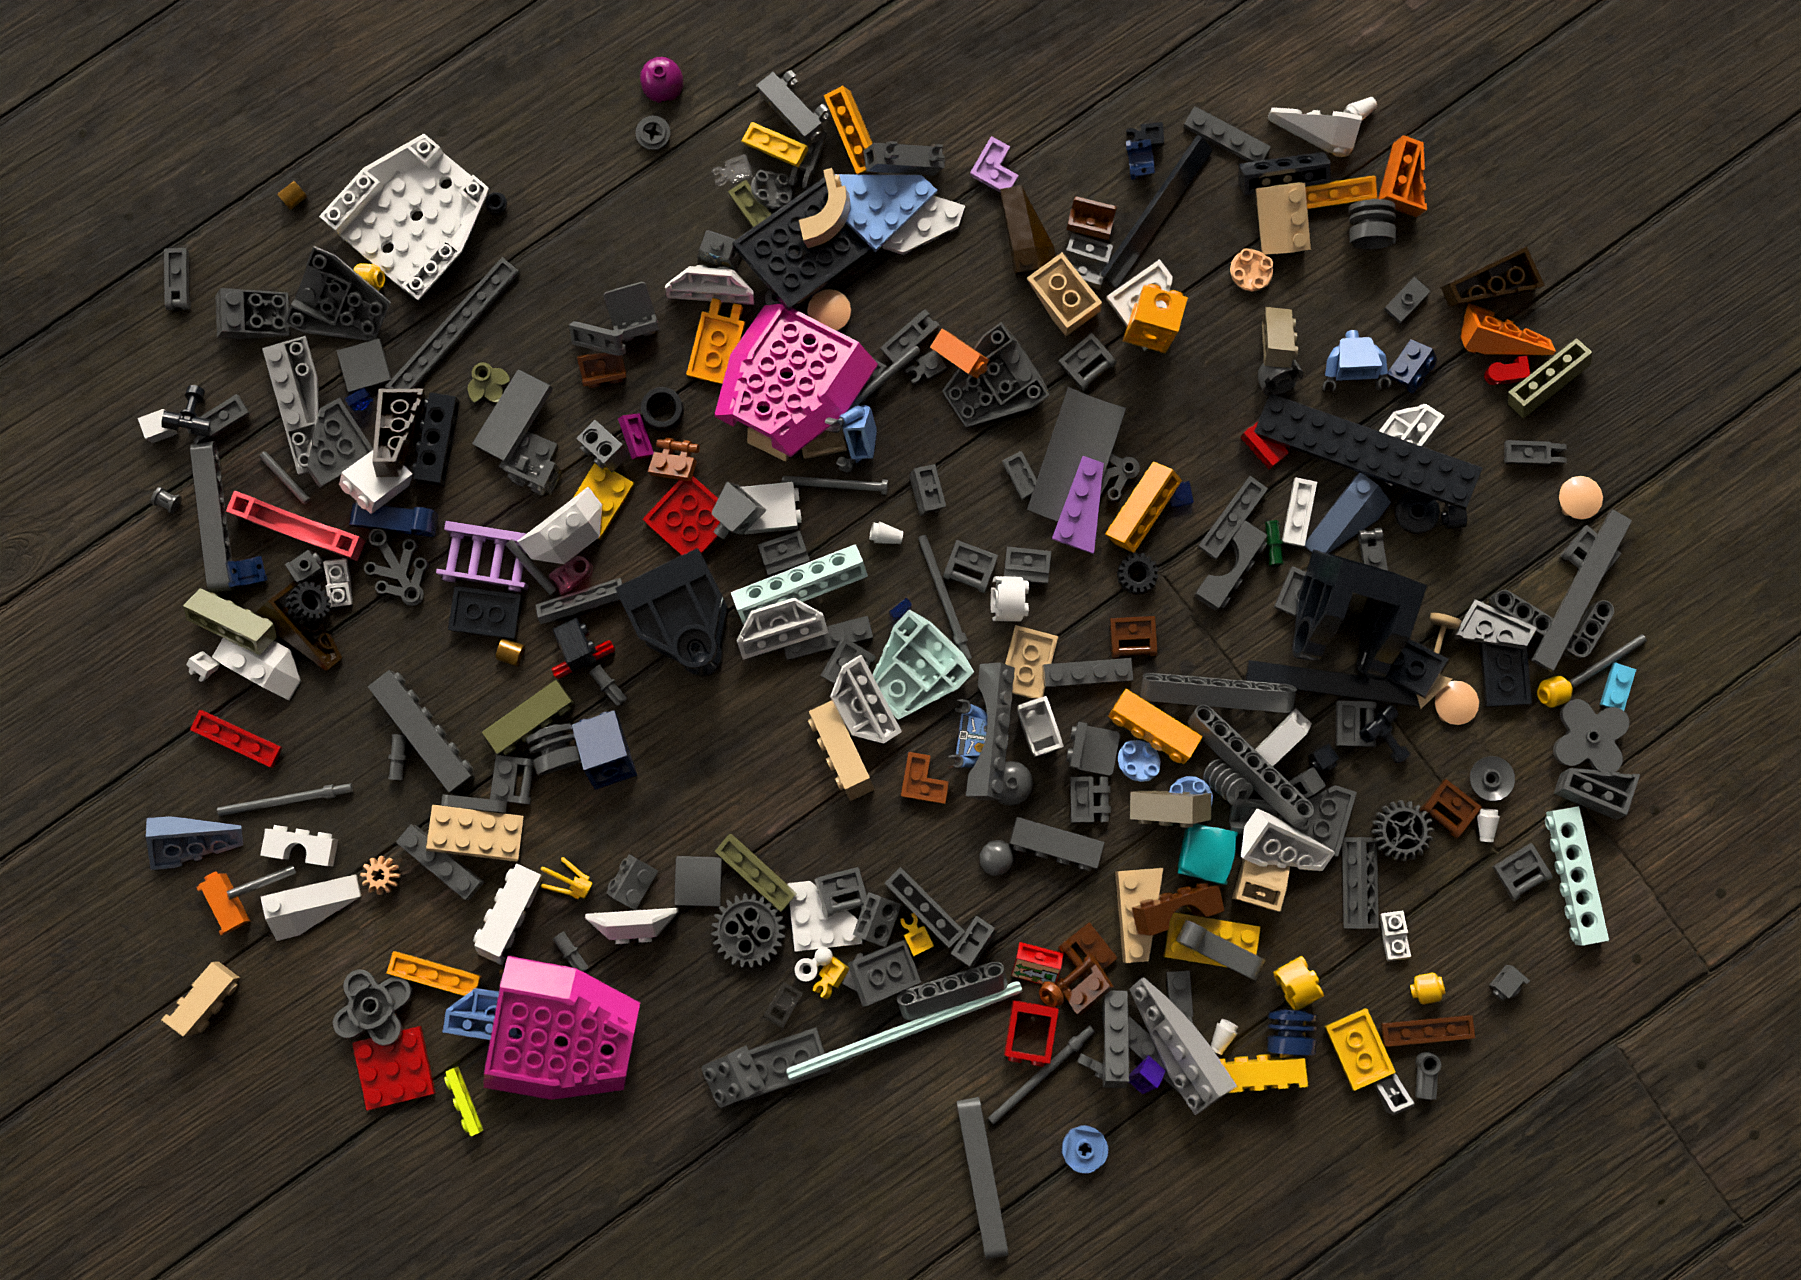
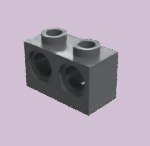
M596 420L576 438L582 444L580 449L588 457L593 455L595 457L593 461L602 470L606 467L610 472H613L630 455L623 444Z
M868 892L853 935L886 947L896 918L899 915L901 904Z
M976 916L951 954L972 969L997 933V930Z

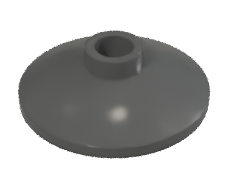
M1487 756L1481 758L1473 765L1470 772V784L1473 791L1482 799L1497 801L1510 794L1515 784V774L1506 760L1496 756ZM1488 775L1493 777L1492 783L1487 781Z

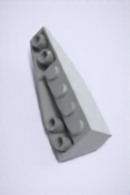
M303 336L262 348L298 475L308 473L307 465L319 412L318 376L307 338Z
M1145 978L1140 979L1129 989L1169 1077L1194 1115L1237 1087L1197 1028L1162 992Z

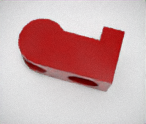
M1527 356L1517 357L1512 364L1493 363L1484 373L1485 381L1491 385L1522 382L1530 375Z

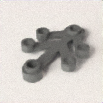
M1111 453L1108 462L1116 467L1106 468L1102 479L1101 493L1111 477L1119 476L1114 487L1110 488L1107 492V498L1114 502L1120 498V491L1127 479L1137 476L1140 466L1138 461L1132 457L1121 459ZM1125 465H1132L1133 470L1127 471ZM1116 491L1118 497L1112 498L1110 492Z
M379 528L372 530L369 534L370 543L380 548L392 569L378 566L374 562H367L364 566L365 573L370 576L377 574L397 579L402 587L392 586L381 580L376 583L375 590L382 595L389 593L401 596L403 602L407 605H418L424 598V592L420 587L423 572L428 569L429 564L424 558H417L414 561L415 571L410 582L407 577V571L412 553L417 550V543L412 539H406L403 542L404 550L399 563L387 543L389 539L388 534ZM383 535V541L377 542V536ZM412 542L414 544L413 548L407 550V544ZM424 561V567L419 569L418 563ZM374 565L375 570L369 573V566ZM381 584L386 585V589L384 591L379 590V586ZM412 591L416 592V597L414 599H411L409 597V594Z

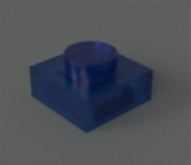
M362 388L345 398V401L355 411L368 407L369 402L373 401V398L365 388Z
M1190 481L1180 483L1170 498L1171 508L1194 503Z
M905 598L889 611V615L894 621L898 618L901 619L912 608V603Z

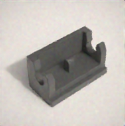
M935 464L914 468L909 477L919 515L924 516L932 511H935V513L941 511L946 507Z

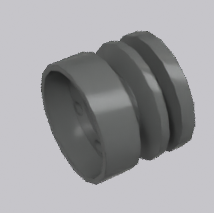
M1370 199L1351 204L1349 206V222L1354 226L1349 229V244L1359 249H1379L1395 244L1396 226L1391 224L1396 219L1394 213L1396 211L1395 203L1384 199Z
M571 724L548 726L526 738L529 745L538 743V745L529 749L530 753L541 752L542 756L533 761L537 775L553 773L581 762L578 747H568L567 743L575 739L574 734L564 736V734L573 730Z

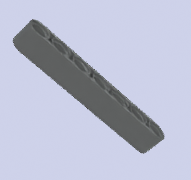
M215 441L191 444L190 453L207 588L209 592L213 593L232 591L235 587L229 588L228 583L230 581L225 564L232 561L218 447Z
M1145 673L1143 674L1140 697L1146 701L1289 713L1294 710L1297 688L1292 685Z
M1200 705L1195 709L1188 719L1190 729L1201 735V739L1241 778L1250 783L1253 789L1289 824L1295 827L1304 825L1314 813L1313 805L1212 708L1207 705Z
M975 1097L959 1100L956 1102L985 1257L988 1260L1009 1256L980 1099Z

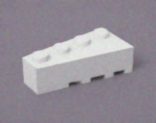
M516 864L514 869H509L505 877L507 883L504 889L500 888L494 899L496 904L493 910L489 909L485 915L484 921L486 924L482 930L479 929L473 939V942H475L474 946L479 955L500 965H503L506 959L502 956L505 948H511L515 940L516 932H514V929L522 925L526 914L524 911L525 907H530L542 882L541 874L519 864Z

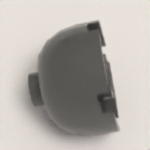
M1296 360L1292 361L1291 368L1264 366L1263 362L1258 370V382L1265 395L1269 396L1268 393L1270 392L1274 395H1279L1297 385L1295 381L1298 377L1302 379L1304 372Z
M1007 761L1005 762L1002 798L997 801L1008 806L1019 805L1027 800L1032 792V775L1023 764Z

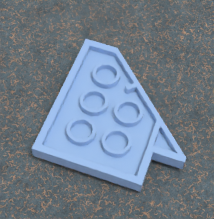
M835 174L840 176L842 186H846L850 195V211L845 223L875 252L937 193V189L922 175Z

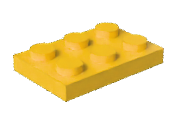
M594 463L574 497L589 487L601 502L600 537L597 538L601 540L635 484L615 471L610 472L606 467L602 470Z
M1365 1008L1324 1026L1352 1090L1355 1091L1396 1073L1368 1009Z

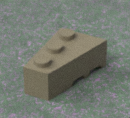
M1133 791L1130 792V819L1138 820L1139 824H1152V821H1159V825L1172 826L1174 822L1180 823V827H1193L1195 823L1211 820V793L1197 795L1190 794V792Z

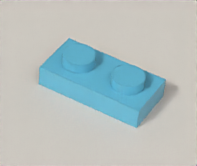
M1612 663L1601 698V706L1607 708L1617 707L1624 711L1636 669Z

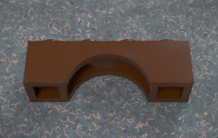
M1201 881L1196 883V887L1179 888L1177 889L1178 893L1175 894L1164 893L1159 895V899L1140 901V905L1132 907L1137 934L1151 936L1169 930L1172 915L1182 906H1186L1193 916L1208 917L1223 912L1224 906L1219 885L1210 884L1209 881Z

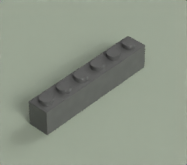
M388 670L367 687L447 791L455 793L475 777L472 774L473 767L466 759L462 761L458 755L460 750L453 742L448 743L444 737L447 735L444 729L439 724L435 726L431 720L433 715L426 707L422 708L418 704L419 697L412 689L408 691L404 685L406 680L399 672L395 673Z

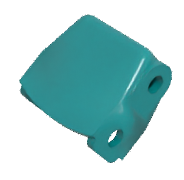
M1193 824V827H1187L1178 862V874L1227 885L1228 881L1226 879L1233 864L1238 833L1200 824Z

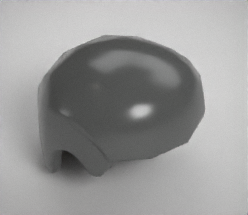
M1002 840L990 841L982 848L979 854L980 866L984 872L992 876L1003 875L1011 868L1014 862V852L1010 845Z

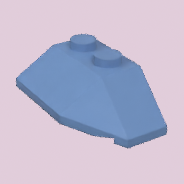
M474 988L446 1009L443 1032L490 1040L499 992ZM512 1028L509 1031L510 1035L514 1038L522 1036V1032L518 1028Z

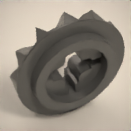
M645 117L636 127V138L640 145L648 150H659V148L666 146L670 139L669 125L661 117ZM656 126L657 134L660 135L654 136V138L651 141L650 134H648V132H652Z

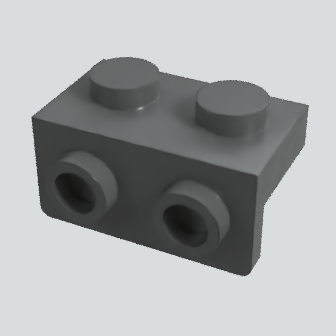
M1248 798L1240 805H1231L1228 820L1230 830L1238 834H1244V826L1257 808L1275 817L1277 816V811L1265 800Z
M629 854L621 862L620 870L616 877L610 881L607 894L636 910L658 870Z

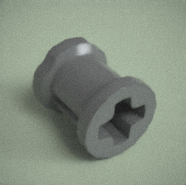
M158 487L151 498L152 505H160L168 509V512L171 514L178 510L182 501L181 496H174L166 492L162 487Z

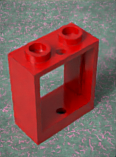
M1012 1000L1004 1048V1056H1008V1061L1021 1063L1022 1059L1031 1060V1065L1044 1067V1063L1050 1064L1059 1010L1057 1007ZM1018 1011L1050 1017L1044 1056L1012 1051Z

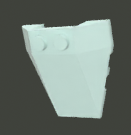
M908 610L894 625L879 663L873 672V677L892 714L899 720L960 688L974 673V670L964 654L930 621Z

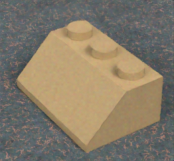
M1298 182L1256 188L1262 253L1278 254L1311 250L1305 183Z

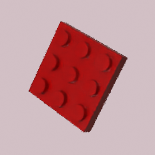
M692 475L691 481L679 480L642 520L681 556L696 548L703 554L718 538L713 531L720 521L712 515V510L718 498Z
M421 1026L403 1030L400 1039L391 1046L379 1045L372 1038L352 1043L366 1110L436 1093Z

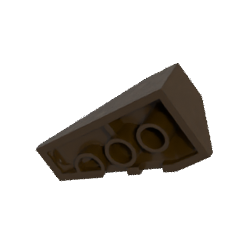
M1022 185L1000 189L1014 274L1017 276L1034 273L1056 257L1054 245Z
M295 580L268 600L255 613L261 618H267L272 621L277 635L327 671L341 660L342 656L332 636L326 632L322 624L324 622L323 618L314 625L311 623L309 626H305V622L302 625L298 623V618L295 621L292 619L293 613L288 614L287 611L290 608L285 606L287 603L286 598L299 585ZM302 597L303 604L308 609L315 610L313 603L309 599Z

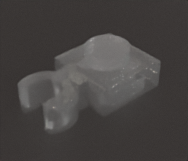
M745 154L725 161V168L715 167L712 169L714 175L722 174L719 179L715 180L717 185L725 184L728 179L734 184L753 177L748 158Z

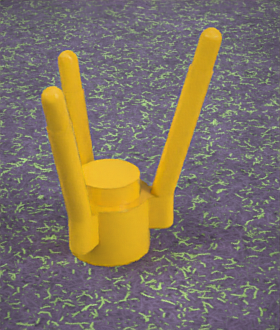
M564 857L561 858V861L580 878L575 877L574 880H571L546 867H541L543 872L569 884V889L571 890L541 884L543 889L570 895L576 899H579V897L585 899L593 884L588 881L589 876L583 874Z

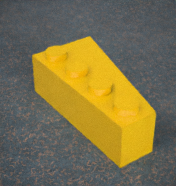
M1279 1053L1280 1057L1272 1058L1270 1054L1257 1055V1059L1248 1060V1056L1234 1057L1233 1062H1226L1225 1059L1219 1060L1237 1085L1236 1088L1229 1092L1232 1093L1243 1092L1246 1088H1249L1251 1091L1265 1090L1267 1086L1285 1089L1290 1087V1084L1295 1083L1299 1087H1308L1305 1059L1293 1054Z

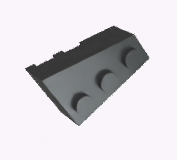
M1569 768L1560 774L1554 794L1618 820L1628 813L1640 774H1619V772L1608 773L1598 772V770Z

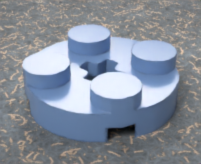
M1086 1125L1070 1129L1064 1137L1062 1154L1066 1163L1073 1170L1080 1173H1091L1105 1163L1108 1155V1144L1104 1136L1096 1128ZM1083 1143H1088L1087 1145L1091 1148V1152H1087L1083 1156L1082 1152L1078 1150L1079 1146H1083Z

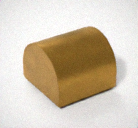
M295 181L278 193V196L290 210L308 197Z
M503 638L497 648L496 659L518 667L525 645Z

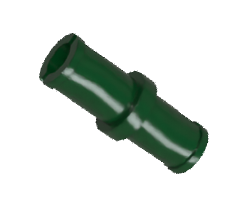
M1266 521L1267 544L1265 547H1268L1269 566H1281L1284 564L1281 549L1283 540L1280 539L1279 521Z

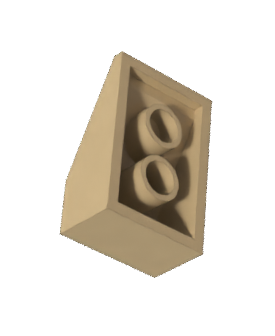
M1060 253L1027 277L1028 282L1050 317L1065 336L1101 311V300L1063 253Z

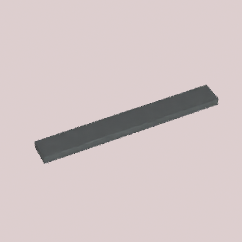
M502 257L385 387L387 389H416L520 272Z
M1613 509L1609 511L1531 661L1550 672L1554 671L1632 521L1631 519Z

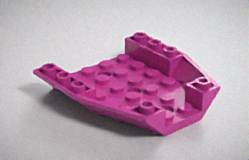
M782 304L764 305L730 354L714 416L733 427L737 421L771 438L773 448L792 457L831 426L825 423L828 417L839 419L840 415L849 410L877 368L878 363L859 342L795 309H791L788 312ZM807 338H812L816 342L812 345H806L803 341ZM783 372L793 374L789 379H784L780 375ZM762 405L770 408L766 413H761L757 409Z
M508 956L500 985L484 1072V1088L551 1100L624 1090L640 1002L577 968ZM512 1028H518L521 1030L522 1036L514 1038L510 1035L509 1031ZM558 1036H564L567 1038L568 1044L566 1046H559L555 1039ZM609 1044L613 1047L614 1052L604 1054L601 1051V1047Z

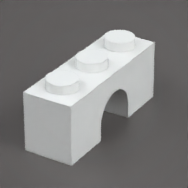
M274 825L273 829H265L260 856L289 859L291 849L300 843L307 852L305 863L324 866L334 865L338 839H332V834L318 832V836L309 835V830L296 829L295 833L287 832L288 827Z

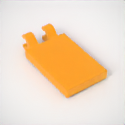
M712 298L709 313L702 311L686 375L722 385L730 354L742 338L745 322L740 321L743 311L742 305L733 303L731 315L728 318L718 315L722 302L719 299Z

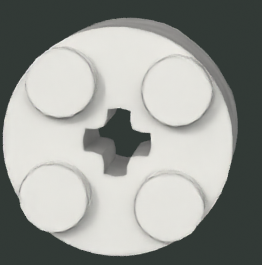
M995 576L992 582H997L996 588H991L990 599L991 613H996V616L992 617L993 621L1021 622L1024 616H1028L1029 605L1025 603V594H1028L1029 582L1024 581L1022 577Z

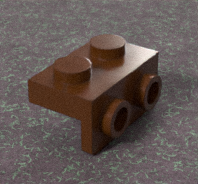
M1074 197L1066 230L1109 240L1117 207L1085 198Z
M596 352L577 356L583 386L596 388L601 386L603 382L610 381L611 384L622 382L623 378H626L627 372L622 355L617 356L605 352Z

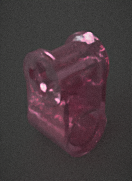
M577 556L551 572L548 577L558 586L560 595H564L592 574L593 566L586 558ZM581 562H585V571L582 573H577V565Z

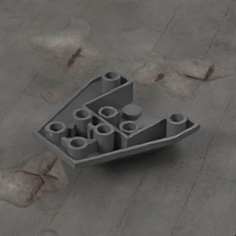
M313 246L306 264V271L296 297L289 308L284 324L304 333L369 341L375 340L391 301L336 255Z
M1002 322L986 332L973 348L989 359L987 371L977 379L961 368H958L942 390L965 427L1033 408L1050 396L1043 378L1020 343Z

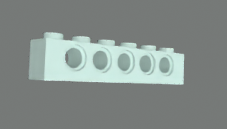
M855 544L733 591L731 595L744 625L750 612L792 598L803 602L868 577Z
M1577 806L1546 812L1545 825L1550 830L1552 838L1550 839V847L1552 852H1555L1557 860L1555 861V870L1558 875L1560 874V892L1565 897L1567 905L1564 908L1565 914L1571 923L1570 937L1573 942L1575 941V945L1582 946L1609 941L1580 808ZM1563 826H1566L1569 830V835L1566 838L1561 833ZM1568 848H1571L1574 852L1571 860L1566 856ZM1574 870H1576L1579 874V878L1576 882H1574L1571 878V874ZM1579 892L1582 893L1584 897V901L1582 904H1579L1576 900V896ZM1584 915L1589 919L1586 927L1581 923V918Z

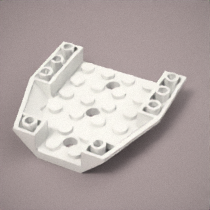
M422 134L364 167L319 217L372 264L378 265L384 274L400 288L419 301L463 252L490 189L474 175L470 176L445 155L435 142L425 134ZM445 179L452 181V185L448 189L441 188V183ZM416 211L423 213V217L419 221L412 220V215ZM387 243L394 245L393 251L390 253L383 252V247Z

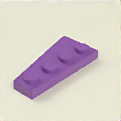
M1082 456L1052 540L1094 555L1104 463Z

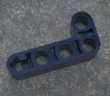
M353 503L349 525L372 530L379 528L388 532L435 537L438 514L434 510L414 507L411 510L381 506L370 514L366 509L361 508L358 503Z

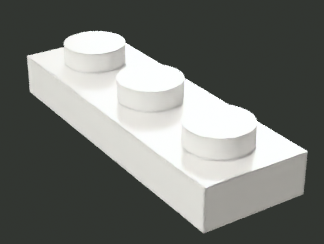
M1294 478L1282 537L1283 543L1299 547L1305 546L1317 482Z

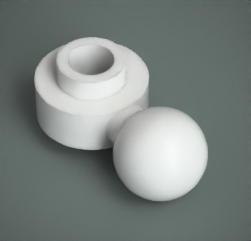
M822 947L815 952L814 959L804 958L799 960L795 966L796 976L802 981L813 980L818 974V966L828 965L832 961V952L828 948ZM806 965L810 966L811 972L809 974H805L803 971V968Z

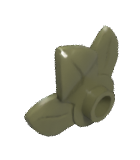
M478 363L472 369L473 379L468 384V393L473 402H477L485 396L491 402L498 403L503 394L501 385L510 382V378L506 371L501 368H492L487 363ZM487 371L486 377L483 378L480 377V373Z

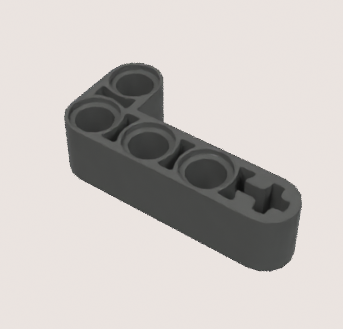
M1185 920L1176 939L1178 943L1255 981L1265 963V959L1188 920Z

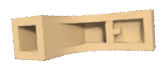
M832 168L823 170L828 188L826 206L818 214L799 220L803 241L808 248L821 245L832 239L842 229L849 215V192L846 186H842L840 176L835 175Z

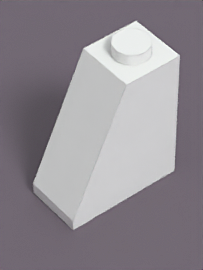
M1295 708L1255 750L1269 764L1274 766L1308 733L1312 723Z

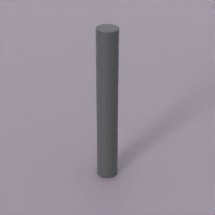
M266 451L260 454L259 458L303 504L310 501L306 493Z
M511 539L505 544L545 591L551 595L556 588L514 540Z
M292 865L226 891L229 900L296 874Z

